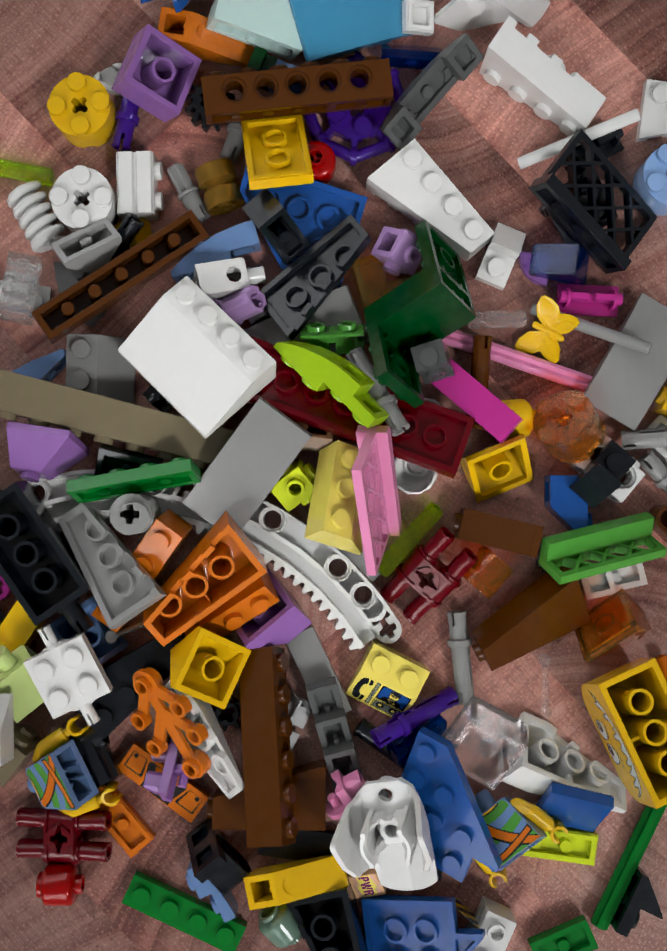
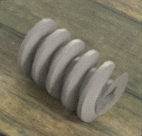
M130 493L118 497L111 505L109 512L110 522L114 529L125 535L148 532L154 521L162 515L161 507L157 500L150 495L142 493ZM133 510L139 511V518L133 516Z

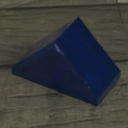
M534 244L532 246L529 275L568 284L586 285L589 255L579 244Z

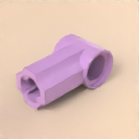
M250 285L221 300L212 299L239 326L242 325L244 320L262 313L265 305H267L265 294L255 285Z

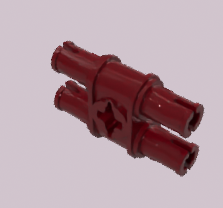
M444 526L425 544L417 545L415 551L403 564H398L396 574L380 591L381 596L387 602L393 604L409 587L414 588L419 595L403 611L404 617L414 625L432 607H440L446 596L454 588L461 586V578L478 562V557L467 547L448 565L443 564L438 559L441 553L455 539L454 535ZM429 572L434 575V577H430L428 579L424 578L423 576L424 574L427 575Z
M21 807L16 814L17 827L42 828L43 839H19L16 845V856L18 858L42 859L47 864L66 862L72 863L75 866L83 861L108 862L112 856V843L86 841L84 830L108 831L112 824L111 811L92 810L82 815L71 817L57 809Z

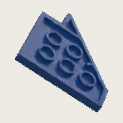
M247 166L239 189L246 204L263 190H250ZM315 180L312 184L268 188L311 244L309 248L287 265L266 239L282 271L350 214L360 224L368 197ZM343 278L336 285V287H341Z
M423 726L418 731L401 777L414 785L424 806L429 823L436 868L461 883L466 878L473 859L498 872L503 862L452 742Z
M379 895L361 899L367 951H473L485 936V929L458 928L455 896Z

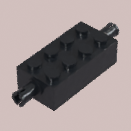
M27 481L15 482L4 490L0 488L1 577L35 626L55 613H62L76 633L75 635L87 631L95 624L91 622L78 601H80V596L91 589L68 540Z

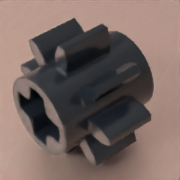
M233 691L226 708L233 707L235 709L232 715L230 713L224 715L222 713L223 709L211 705L218 723L223 725L222 729L224 732L229 725L233 724L237 729L241 725L238 716L241 717L240 699L238 700L234 697Z

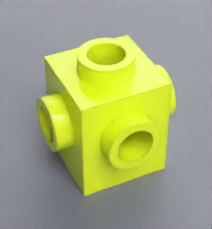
M299 458L296 462L290 464L271 490L272 494L288 512L300 503L304 506L311 502L316 470L309 463L305 465Z

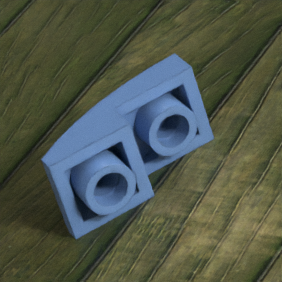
M190 861L185 876L191 891L196 890L199 899L211 894V906L216 914L220 913L224 923L236 918L239 905L232 892L224 894L208 879L201 883L194 877Z

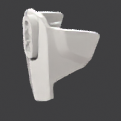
M451 0L435 14L434 23L454 30L465 31L505 22L510 15L513 19L530 28L544 15L550 5V0Z
M387 775L379 780H367L358 790L354 799L345 807L331 840L330 851L343 871L352 877H360L368 869L375 868L381 886L394 890H421L433 885L438 881V874L429 823L424 806L414 785L402 777L395 778ZM384 789H388L392 792L391 798H388L389 793Z

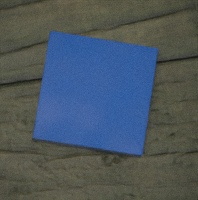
M551 782L536 803V806L540 807L554 820L562 821L566 827L592 833L614 808V797Z

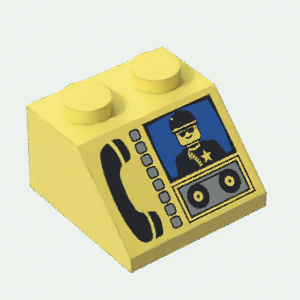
M373 639L345 694L392 717L397 712L402 713L410 709L416 701L430 671L426 665Z

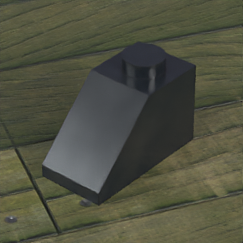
M263 189L242 207L287 265L311 246L284 207L268 189Z

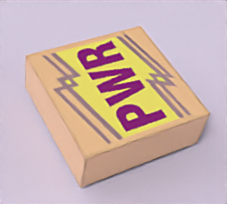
M375 868L368 869L360 877H352L348 874V879L356 899L386 895V887L381 886Z

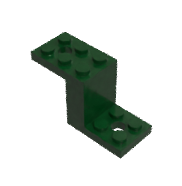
M426 220L415 226L418 239L415 244L422 255L423 261L420 264L423 270L364 309L366 320L364 327L370 341L368 349L374 363L373 375L379 384L386 385L399 400H405L414 409L425 403L420 377L416 372L410 348L436 339H444L477 318L459 254Z

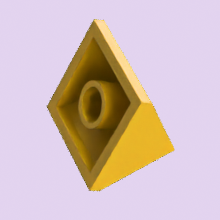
M523 434L461 458L460 461L477 503L534 480L526 438Z
M198 626L170 649V687L225 710L251 650Z

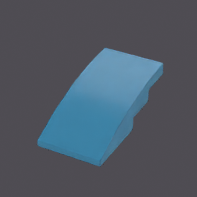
M289 0L306 62L355 53V51L359 52L364 48L387 44L395 39L413 36V34L402 33L403 0Z

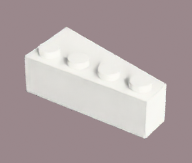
M509 15L489 44L479 73L483 75V78L489 84L500 86L506 90L514 101L524 102L533 108L534 113L538 117L545 120L549 119L557 124L564 134L571 136L577 130H585L606 100V97L577 72L567 73L563 60L555 53L553 55H546L537 46L540 41L531 33L525 37L515 29L518 22Z

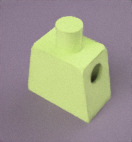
M1 645L0 693H13L14 721L18 723L44 702L23 664L26 659L37 653L26 645H20L12 652L4 645Z

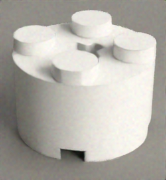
M78 165L67 170L58 177L49 192V200L55 215L72 233L106 217L112 225H116L118 221L117 193L108 180L94 169ZM85 201L90 202L87 206L83 204Z

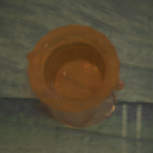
M483 545L479 547L478 552L475 554L478 557V562L463 578L489 600L505 581L511 577L513 570Z

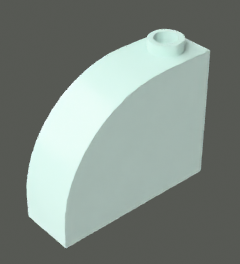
M214 0L209 12L206 29L254 47L258 46L267 50V52L291 61L302 51L289 0Z

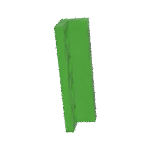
M646 511L543 537L539 565L561 585L665 557L667 548L651 536L655 517ZM646 545L650 549L638 548L637 546ZM615 552H616V553H620V554H625V556H617V555H613V554H611V553H615ZM590 559V560H595V561H599V562H598V563H590V562H586V561H584V560ZM564 566L572 568V570L562 572L558 567Z

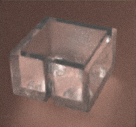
M472 695L442 735V737L452 742L465 775L492 790H495L507 775L509 765L513 767L528 749L527 724L475 695Z

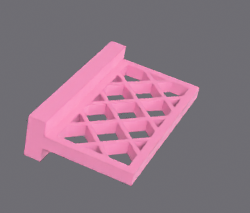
M358 425L356 430L358 454L351 473L367 575L376 576L389 536H400L403 528L390 426L377 425L367 428L366 426Z

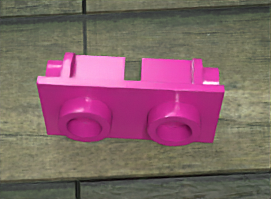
M557 284V304L559 305L560 312L566 314L617 317L618 306H621L623 303V293H619V287Z

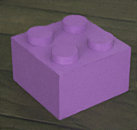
M147 24L134 35L111 89L161 121L167 122L180 114L202 60Z

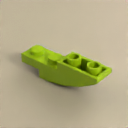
M293 340L277 342L274 345V348L280 353L282 361L300 374L302 382L308 388L316 392L330 389L333 398L340 403H344L352 412L355 421L367 428L382 424L388 418V412L368 393L375 382L347 359L321 346Z

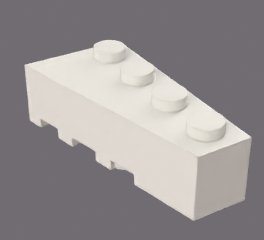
M415 138L367 178V191L374 196L376 194L387 202V205L392 209L398 210L412 220V223L415 225L426 220L466 262L486 246L495 234Z

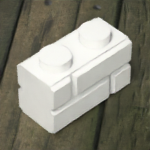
M152 151L117 152L118 216L123 221L127 213H132L140 219L157 221L158 211H163L164 209L163 193L158 192V180H163L162 162L157 161Z

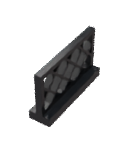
M583 129L577 130L544 174L534 179L528 187L606 274L627 269L632 262L629 256L658 218ZM578 143L585 149V161H576L575 147ZM594 166H600L604 171L605 184H595ZM560 167H567L568 184H563L555 175ZM576 167H586L587 184H577ZM614 188H619L623 193L624 206L614 205ZM577 189H587L588 207H583L578 201ZM596 189H605L606 206H596ZM624 210L625 228H616L615 211ZM633 210H638L645 218L639 227H633ZM597 211H606L607 228L603 229L597 223ZM617 232H625L626 246L623 250L616 244Z

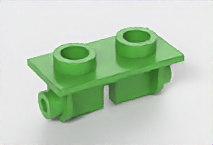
M341 321L336 326H325V323L314 322L307 324L300 331V340L307 339L301 342L311 343L330 350V343H336L337 354H351L350 351L358 347L364 349V337H357L364 336L363 324H357L355 321Z

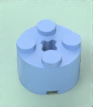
M663 144L660 148L656 149L643 162L633 179V189L655 215L658 216L667 215V144Z

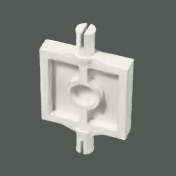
M50 624L39 628L37 632H39L46 647L41 653L26 659L23 664L52 718L55 719L70 711L80 710L88 726L97 723L100 717L92 703L95 699L110 693L113 686L85 633L82 632L70 639L58 640Z

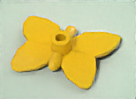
M543 295L536 304L537 317L541 323L537 321L532 323V327L539 331L526 332L518 338L514 346L517 351L534 354L540 351L545 359L552 363H557L561 350L558 341H564L562 334L573 331L578 327L580 321L570 314L560 313L559 305L554 299Z

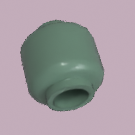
M287 904L262 908L260 910L259 930L275 947L285 948L296 944L302 936L298 929L299 925Z

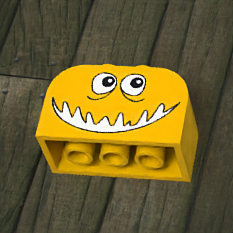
M637 658L582 684L581 692L591 719L625 788L639 803L658 809L667 804V682L655 658Z

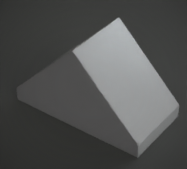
M106 217L50 245L65 268L93 273L110 262L122 242V238Z

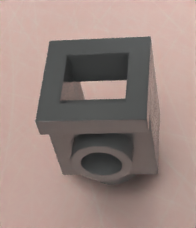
M441 338L410 348L416 372L423 378L425 385L455 376L447 346Z

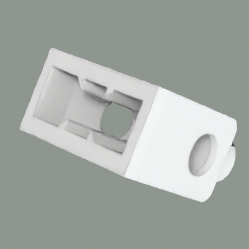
M239 257L195 264L193 282L211 299L221 300L250 285L266 283V277L262 265L246 268L244 258Z

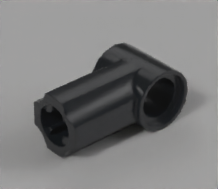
M91 726L80 736H69V740H74L97 789L122 776L108 746L110 744L109 736L103 739Z

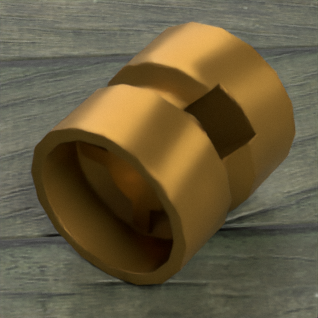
M220 158L211 160L195 169L194 174L199 189L205 191L203 201L209 215L227 214L241 208L245 204V200L239 190L240 185L234 183L238 177L231 159Z

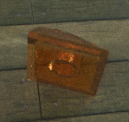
M622 588L590 609L589 614L592 622L576 629L575 633L583 659L589 663L627 646L634 640L640 639L651 630L645 612Z

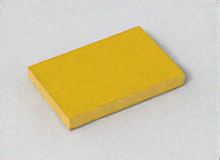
M301 114L241 121L250 190L314 183L312 164Z

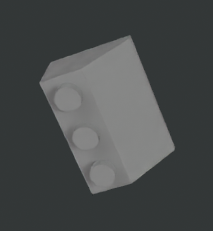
M67 334L65 386L135 404L136 369L118 352V348L126 339L99 334Z

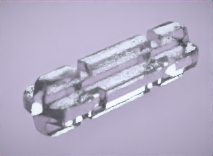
M509 310L485 311L483 313L475 311L477 318L466 325L469 329H479L481 326L484 328H508L510 325H512V328H523L527 323V314L524 310H514L512 313Z

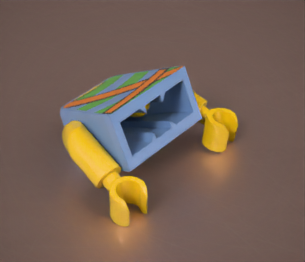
M80 714L71 718L67 722L66 728L60 727L40 740L32 756L34 763L26 768L28 789L36 793L41 805L45 809H57L71 817L98 809L102 803L109 807L115 806L123 793L118 795L110 794L119 785V782L116 781L109 782L104 791L98 794L99 791L74 740H69V736H80L90 727L88 725L83 729L77 727L76 720L81 717Z
M484 789L475 795L503 862L498 872H495L475 860L483 872L489 874V884L492 888L497 887L495 876L502 877L504 882L507 883V870L505 867L546 838L545 832L548 831L551 840L556 844L560 843L559 838L554 834L556 830L560 829L568 834V830L562 821L554 820L540 807L519 797L513 799L511 797H503L496 802L488 789Z

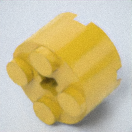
M73 72L53 88L47 101V109L52 121L68 142L79 148L98 147L104 145L112 138L117 124L115 120L116 107L102 83L91 76L83 75L80 72Z

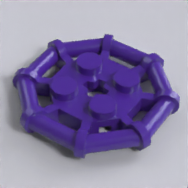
M355 51V55L344 59L355 62L362 61L365 56L361 55V52ZM392 68L393 98L396 103L404 90L399 79L400 72L396 68ZM361 78L351 79V83L355 87L362 88L366 86ZM330 81L320 83L321 87L325 83L330 91L335 89V85ZM393 106L362 109L364 110L363 114L357 113L355 117L350 115L351 110L320 113L325 115L329 123V129L325 132H322L316 114L303 115L312 140L321 141L329 145L333 149L335 156L349 162L350 166H356L361 161L386 152L392 153L397 149L381 131V127ZM333 136H337L351 143V149L330 139ZM375 137L379 141L357 150V143L362 142V139Z

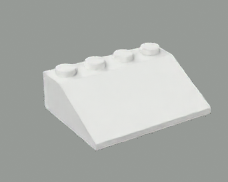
M188 276L184 277L162 295L118 348V352L205 439L276 377V361Z

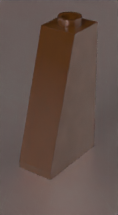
M564 566L558 567L562 572L571 570ZM546 572L471 632L476 641L472 648L479 662L485 660L491 671L591 623V617L579 581L576 580L560 585Z
M317 760L293 767L292 783L296 788L294 817L298 822V831H325L326 762L325 760ZM219 788L216 789L213 799H208L207 819H212V830H246L244 789L229 800Z

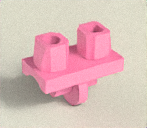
M339 769L331 773V778L337 785L335 793H331L327 797L329 802L326 806V813L330 819L339 820L345 807L354 799L358 790L366 782L358 769L345 776L342 775Z

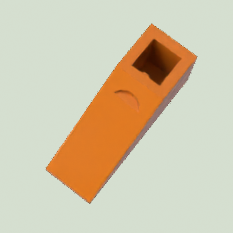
M161 7L158 31L201 60L247 67L254 51V46L206 29L208 18L186 10L176 13L174 8Z

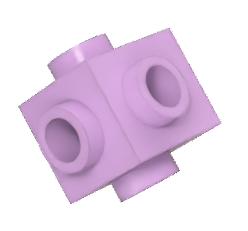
M387 226L383 227L370 253L384 264L382 268L386 272L394 276H399L400 273L413 276L422 259V255L415 244L417 241L415 233L407 229Z

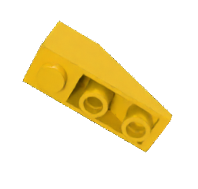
M332 854L256 868L243 878L249 910L279 906L349 886L347 873L341 869Z

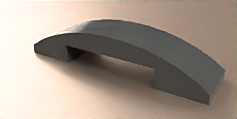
M463 33L419 73L386 117L381 130L399 151L410 143L423 129L419 124L458 80L464 81L484 59L483 54L467 33Z

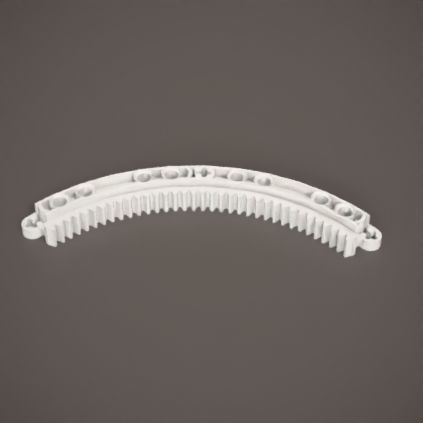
M95 469L61 473L52 480L40 478L38 483L27 481L33 491L39 485L44 488L45 496L41 502L61 531L63 530L58 519L80 504L66 492V481L78 479L79 476L84 474L94 475ZM185 485L160 489L156 492L142 493L150 495L157 500L162 514L170 509L193 527L196 526V534H203L207 529L209 531L213 527L212 524L183 504V501L191 492L184 491ZM118 497L86 502V504H89L107 524L111 523L109 516L111 505ZM264 500L242 531L258 551L264 554L265 564L271 560L275 561L274 571L284 567V578L293 574L295 576L294 586L303 582V594L312 590L311 601L322 600L319 610L323 611L329 608L327 619L338 618L335 622V629L345 628L342 632L343 640L352 638L348 643L350 650H360L365 647V644L375 638L385 644L396 642L402 633L399 620L376 587L358 567L338 548L304 538L307 525L305 522L283 508ZM133 510V516L139 518V511ZM274 510L281 515L282 521L279 527L270 528L266 525L265 516L269 511ZM342 559L345 561L347 568L342 575H334L330 572L329 564L332 560ZM360 586H366L371 590V597L366 602H359L354 597L355 590ZM383 617L389 625L393 623L396 625L392 629L394 634L390 637L386 633L382 635L379 633L383 629L379 620Z

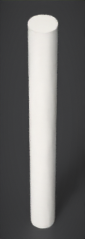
M636 108L583 131L591 140H594L638 122L641 118ZM573 135L518 157L517 161L520 169L522 170L558 155Z

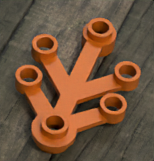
M151 667L139 669L132 677L134 690L139 695L138 710L130 717L132 725L137 730L142 731L152 723V716L150 714L152 704L156 711L154 736L146 744L148 752L154 757H160L167 751L168 743L166 738L168 731L184 758L182 764L183 773L190 779L201 778L211 768V760L204 751L200 749L192 750L180 729L186 732V737L192 745L199 746L208 738L206 727L201 723H195L184 717L192 710L191 701L186 696L178 695L164 687L163 679L157 670Z

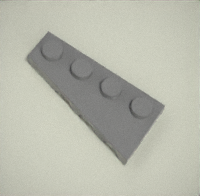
M82 502L58 519L109 629L119 628L167 595L89 504Z

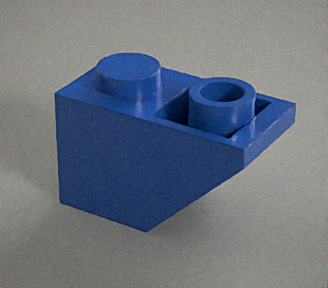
M579 475L544 476V507L568 531L593 525L592 514L588 513V504L569 488Z

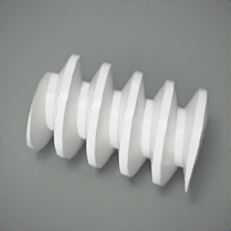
M31 181L19 185L8 195L7 204L13 210L14 217L19 220L20 228L25 231V238L31 242V249L34 252L43 253L52 250L51 243L65 237L59 236L64 230V225H53L58 218L55 213L47 214L52 210L51 203H42L47 198V194L44 191L37 192L41 188L39 181Z

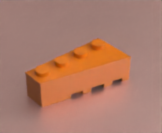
M225 511L162 585L161 588L167 595L143 611V625L163 647L267 573L263 555L227 511Z

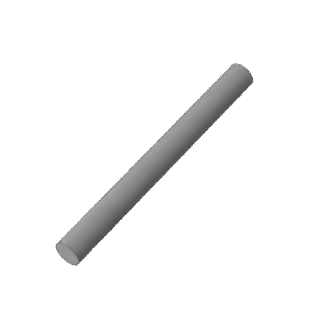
M537 303L533 304L530 311L531 315L537 316ZM578 318L580 323L574 329L646 355L649 354L653 344Z

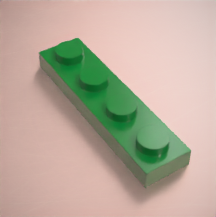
M179 457L170 460L168 463H145L140 465L139 468L129 470L112 469L107 474H84L79 476L78 479L67 480L66 492L77 502L86 503L120 497L124 494L143 493L200 483L201 470L191 458Z
M138 870L121 902L222 951H236L247 927V922L237 917L224 923L220 913L216 914L210 904Z

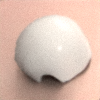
M396 457L394 459L397 487L408 495L422 494L430 489L437 479V472Z

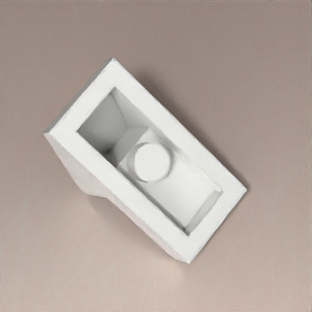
M498 222L494 230L495 234L489 242L475 280L503 290L514 263L521 253L526 234Z

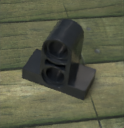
M206 819L186 835L194 877L201 883L208 879L221 892L227 894L240 884L246 875L252 872L248 862L241 853L220 835L219 830H212V819Z

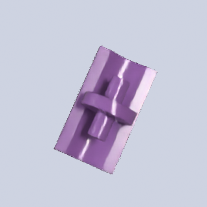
M171 738L170 742H167V751L160 757L151 755V759L154 762L165 763L163 772L148 771L143 784L146 791L159 794L161 799L167 802H172L178 776L177 786L180 788H186L188 779H190L182 771L181 763L183 757Z

